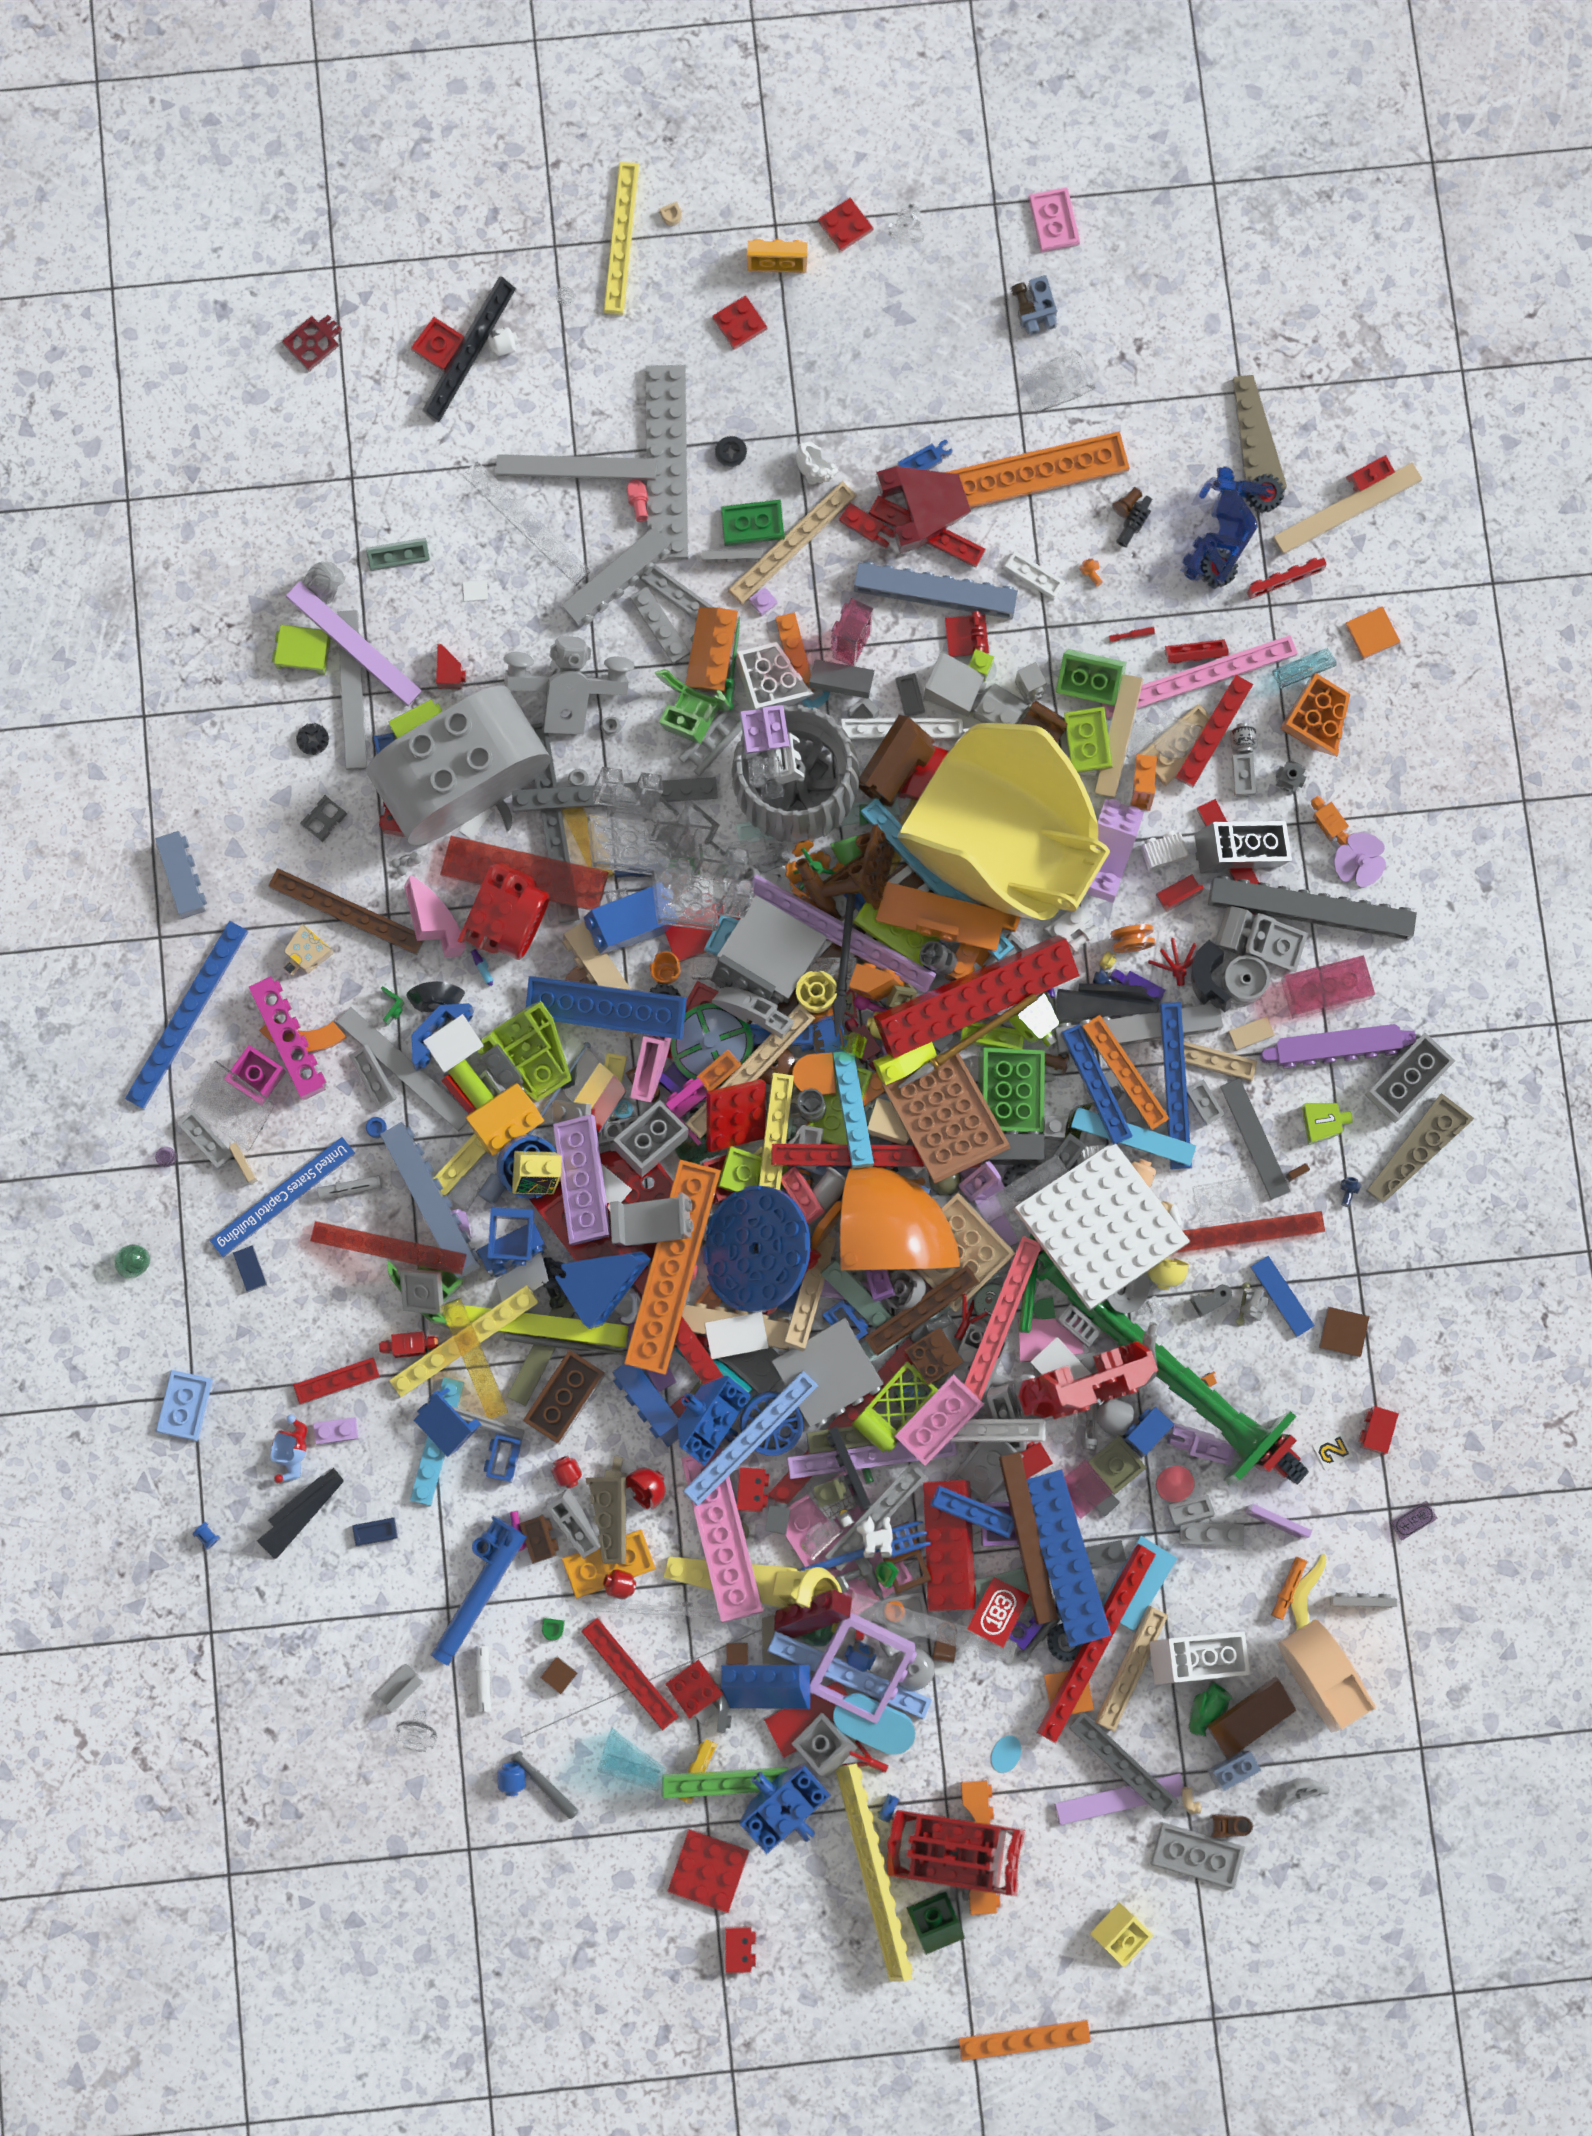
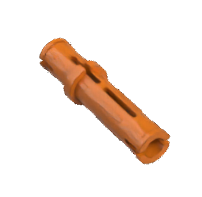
M1295 1556L1281 1592L1277 1594L1278 1599L1271 1616L1284 1620L1290 1603H1293L1294 1592L1308 1561Z

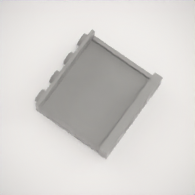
M755 895L717 955V962L722 954L776 986L772 998L781 1003L783 1001L788 1003L790 996L797 986V982L805 974L819 950L823 948L827 937Z
M846 1317L809 1338L804 1352L792 1348L772 1360L786 1386L802 1371L818 1385L798 1406L810 1427L813 1425L816 1427L823 1425L827 1422L826 1418L832 1414L835 1417L846 1411L845 1406L859 1404L864 1400L862 1396L868 1393L871 1396L882 1390L881 1385L884 1384L849 1326Z

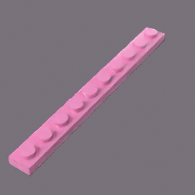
M1291 635L1143 684L1137 709L1232 678L1235 675H1241L1295 657L1298 653ZM1100 703L1101 707L1105 708L1106 720L1113 718L1115 706Z

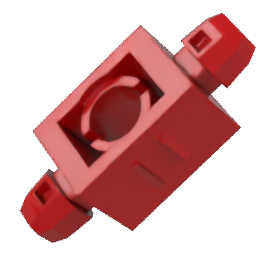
M423 1331L391 1334L392 1342H389V1340L380 1342L379 1351L383 1354H390V1351H392L395 1358L426 1355V1348L435 1349L439 1346V1340L436 1336H427L425 1338Z

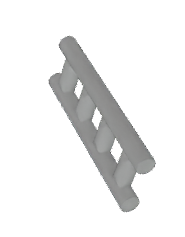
M734 699L732 700V704H734L731 711L722 710L714 718L701 742L711 751L704 760L699 758L694 752L701 744L692 742L678 757L683 763L688 759L697 766L694 773L698 776L707 769L742 731L740 715L735 709L738 702ZM728 715L738 722L731 731L721 724ZM715 729L724 736L717 746L708 739Z

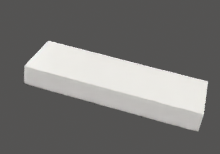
M1015 550L1003 567L1007 572L1055 600L1065 585V581Z

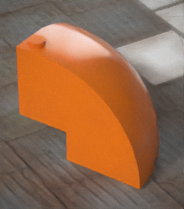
M852 1166L850 1167L845 1181L841 1210V1270L960 1267L959 1251L951 1230L952 1227L942 1212L943 1210L919 1184L896 1171L883 1167L873 1166L852 1169Z

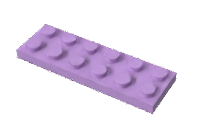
M590 1114L553 1124L557 1153L562 1156L560 1179L569 1244L577 1245L611 1236L595 1116Z

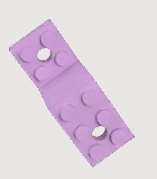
M1105 798L1097 822L1098 841L1105 844L1109 848L1110 853L1086 894L1114 903L1144 811H1141L1138 807L1126 806L1118 800Z

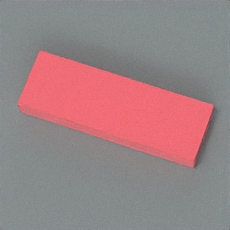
M796 1166L782 1175V1185L789 1196L800 1207L808 1224L825 1212Z

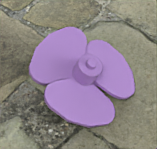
M1365 832L1350 834L1348 845H1341L1336 850L1334 865L1339 878L1347 882L1352 880L1356 873L1355 881L1358 886L1366 887L1375 883L1382 876L1386 867L1385 859L1379 856L1385 849L1383 842L1376 836Z

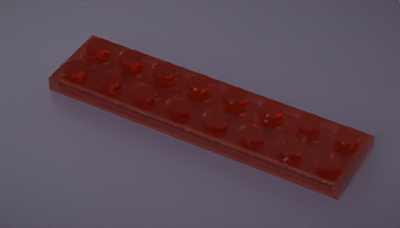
M450 836L440 873L443 877L482 885L489 867L502 862L531 876L535 887L547 892L551 902L590 911L601 905L609 874L608 871Z

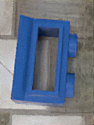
M841 1300L822 1314L823 1319H826L831 1326L839 1321L833 1313L842 1307L860 1331L855 1335L858 1341L868 1334L866 1331L868 1328L867 1324L862 1318L857 1319L853 1314L855 1309L848 1301L844 1303Z

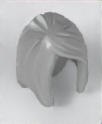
M322 561L314 564L305 576L304 585L321 601L331 603L337 593L338 586L343 584L345 577L335 564Z

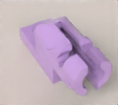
M1174 1423L1171 1427L1173 1434H1168V1444L1188 1450L1191 1456L1231 1466L1235 1450L1228 1441L1217 1439L1214 1434L1192 1427H1185Z

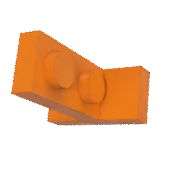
M1136 755L1133 794L1130 806L1138 807L1140 810H1151L1156 791L1157 756Z

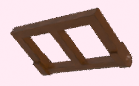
M909 1521L904 1522V1523H902V1524H899V1525H897V1526H894V1527H892V1528H895V1527H898V1526L907 1524V1523H909ZM909 1528L910 1534H913L912 1528ZM916 1538L912 1539L914 1545L918 1544ZM920 1549L892 1559L882 1557L884 1562L897 1564L917 1556L924 1576L899 1585L897 1578H895L893 1587L896 1595L932 1581Z

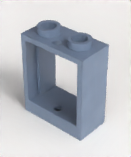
M1243 1750L1229 1760L1226 1759L1207 1769L1216 1789L1225 1791L1261 1772V1769L1252 1752Z

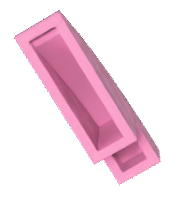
M409 876L404 888L417 941L440 939L445 957L461 956L466 945L465 942H457L461 931L449 909L430 888L414 876Z
M653 1035L643 1037L630 1098L646 1102L652 1101L665 1065L671 1038Z

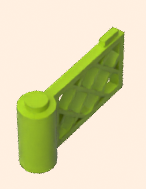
M906 1362L871 1403L859 1414L852 1425L881 1452H890L897 1445L895 1435L929 1401L938 1389L933 1384L928 1386L920 1373L910 1363ZM906 1369L913 1373L914 1382L902 1383V1373ZM914 1385L915 1397L903 1398V1386ZM917 1385H926L931 1392L926 1397H918ZM891 1386H899L900 1398L889 1399L888 1389ZM915 1400V1410L912 1413H904V1401ZM889 1401H900L901 1413L890 1414ZM877 1402H886V1414H878L872 1407ZM890 1416H901L902 1425L898 1430H895L890 1425Z

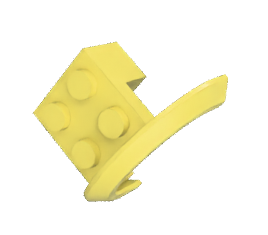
M815 1567L805 1569V1571L787 1569V1571H778L773 1596L786 1606L797 1603L801 1607H810L811 1597L832 1589L841 1593L842 1591L837 1580L824 1568ZM839 1622L832 1625L831 1631L833 1633L835 1632Z

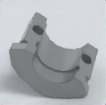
M1245 1288V1293L1252 1296L1247 1305L1242 1306L1241 1312L1252 1319L1261 1321L1269 1299L1263 1297L1264 1291L1261 1289L1253 1288L1251 1290Z

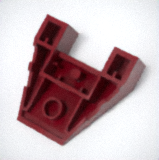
M899 466L876 472V483L881 498L902 493L912 521L911 523L895 527L894 537L900 554L922 547L927 541L938 536L944 529L971 513L959 474Z

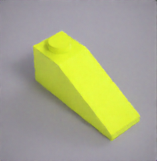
M930 1042L899 1057L893 1058L890 1055H886L874 1060L873 1063L879 1079L887 1085L906 1077L928 1063L931 1058H935L937 1054L933 1043Z

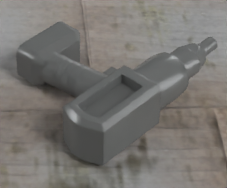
M862 1557L854 1560L858 1569L835 1577L843 1594L849 1590L848 1581L856 1578L859 1581L865 1579L868 1587L872 1588L880 1601L884 1600L875 1570L868 1558Z

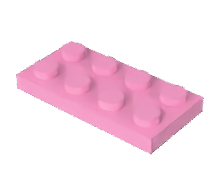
M953 1374L895 1437L926 1466L977 1413L984 1403Z

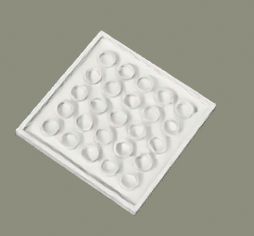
M1112 1143L1014 1208V1211L1089 1311L1190 1242L1116 1144L1113 1145Z

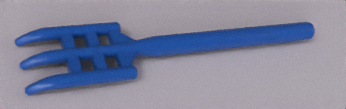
M923 1521L910 1522L892 1528V1534L895 1533L897 1539L892 1540V1557L931 1545L930 1542L913 1544L912 1539L926 1535L927 1532L910 1534L909 1528L924 1523ZM904 1530L906 1536L901 1537L900 1531ZM908 1541L909 1547L905 1548L903 1542ZM899 1544L900 1550L896 1551L894 1545ZM865 1548L804 1567L800 1571L815 1567L829 1569L864 1557ZM875 1549V1553L880 1552V1549Z

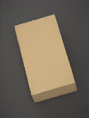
M1267 1016L1228 1031L1236 1051L1275 1036Z
M236 1142L229 1145V1149L247 1182L250 1184L257 1182L258 1180L239 1145Z

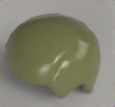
M956 1173L935 1184L929 1175V1183L937 1194L952 1195L960 1188L958 1185L961 1183V1175Z

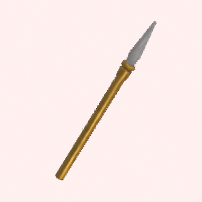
M1034 993L946 1052L937 1055L935 1059L931 1058L929 1063L920 1067L900 1084L898 1088L929 1074L934 1069L937 1070L939 1065L942 1066L948 1059L1038 1000L1037 996Z

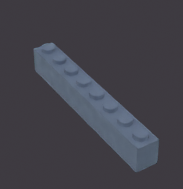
M868 561L858 562L854 583V592L968 612L978 611L980 614L1013 619L1018 590H1014L1011 586L997 587L989 582H983L982 584L974 583L971 579L956 580L949 575L939 577L934 576L931 572L916 573L912 569L904 568L899 570L891 565L876 566Z
M400 1122L381 1133L380 1135L453 1274L460 1279L481 1267L478 1262L481 1258L475 1248L471 1249L469 1245L471 1239L466 1230L462 1231L459 1226L462 1224L457 1213L453 1214L450 1209L453 1206L447 1195L443 1196L441 1189H443L441 1182L438 1178L434 1179L431 1173L434 1171L428 1160L425 1161L422 1157L425 1154L419 1143L416 1144L413 1140L416 1136L410 1126L406 1127Z

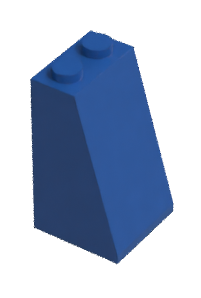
M661 883L594 908L583 917L585 926L593 938L594 946L600 954L659 937L678 921Z

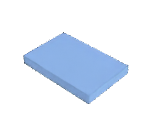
M171 1370L156 1432L198 1441L213 1379Z

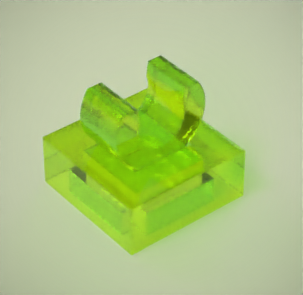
M850 1032V1036L844 1035L843 1038L848 1040L846 1047L841 1046L840 1049L853 1057L862 1059L867 1038L854 1032Z

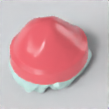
M1166 1466L1162 1472L1157 1473L1156 1494L1170 1504L1188 1500L1194 1489L1195 1476L1183 1466Z

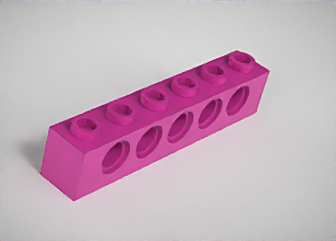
M270 976L249 986L250 992L301 1099L304 1101L325 1091L324 1084L327 1083L323 1073H318L315 1068L318 1065L313 1053L309 1055L307 1051L308 1041L304 1035L300 1036L298 1029L301 1027L297 1018H292L289 1010L292 1009L287 998L283 999L280 994L283 991L278 980L274 981ZM275 996L277 998L275 1004L267 1005L269 997ZM278 1015H285L283 1023L277 1024L275 1022ZM287 1033L294 1034V1038L290 1042L284 1041ZM295 1052H303L300 1060H293ZM304 1070H311L312 1073L308 1079L301 1077Z

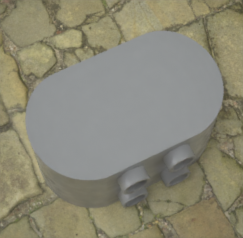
M499 685L469 695L396 739L371 760L367 766L366 773L407 841L412 845H421L450 833L511 796L512 790H521L530 784L548 767L551 757L506 686Z

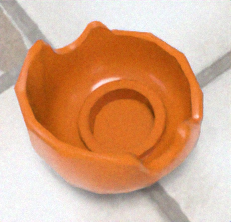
M667 951L657 953L653 963L650 964L651 977L658 984L666 983L668 985L675 982L681 973L678 958L673 953Z

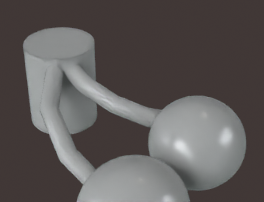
M412 852L410 855L406 854L399 859H393L391 865L397 868V873L400 876H404L407 873L406 864L410 859L415 864H419L422 859L416 852ZM408 856L409 858L406 860L404 866L401 865L400 860Z

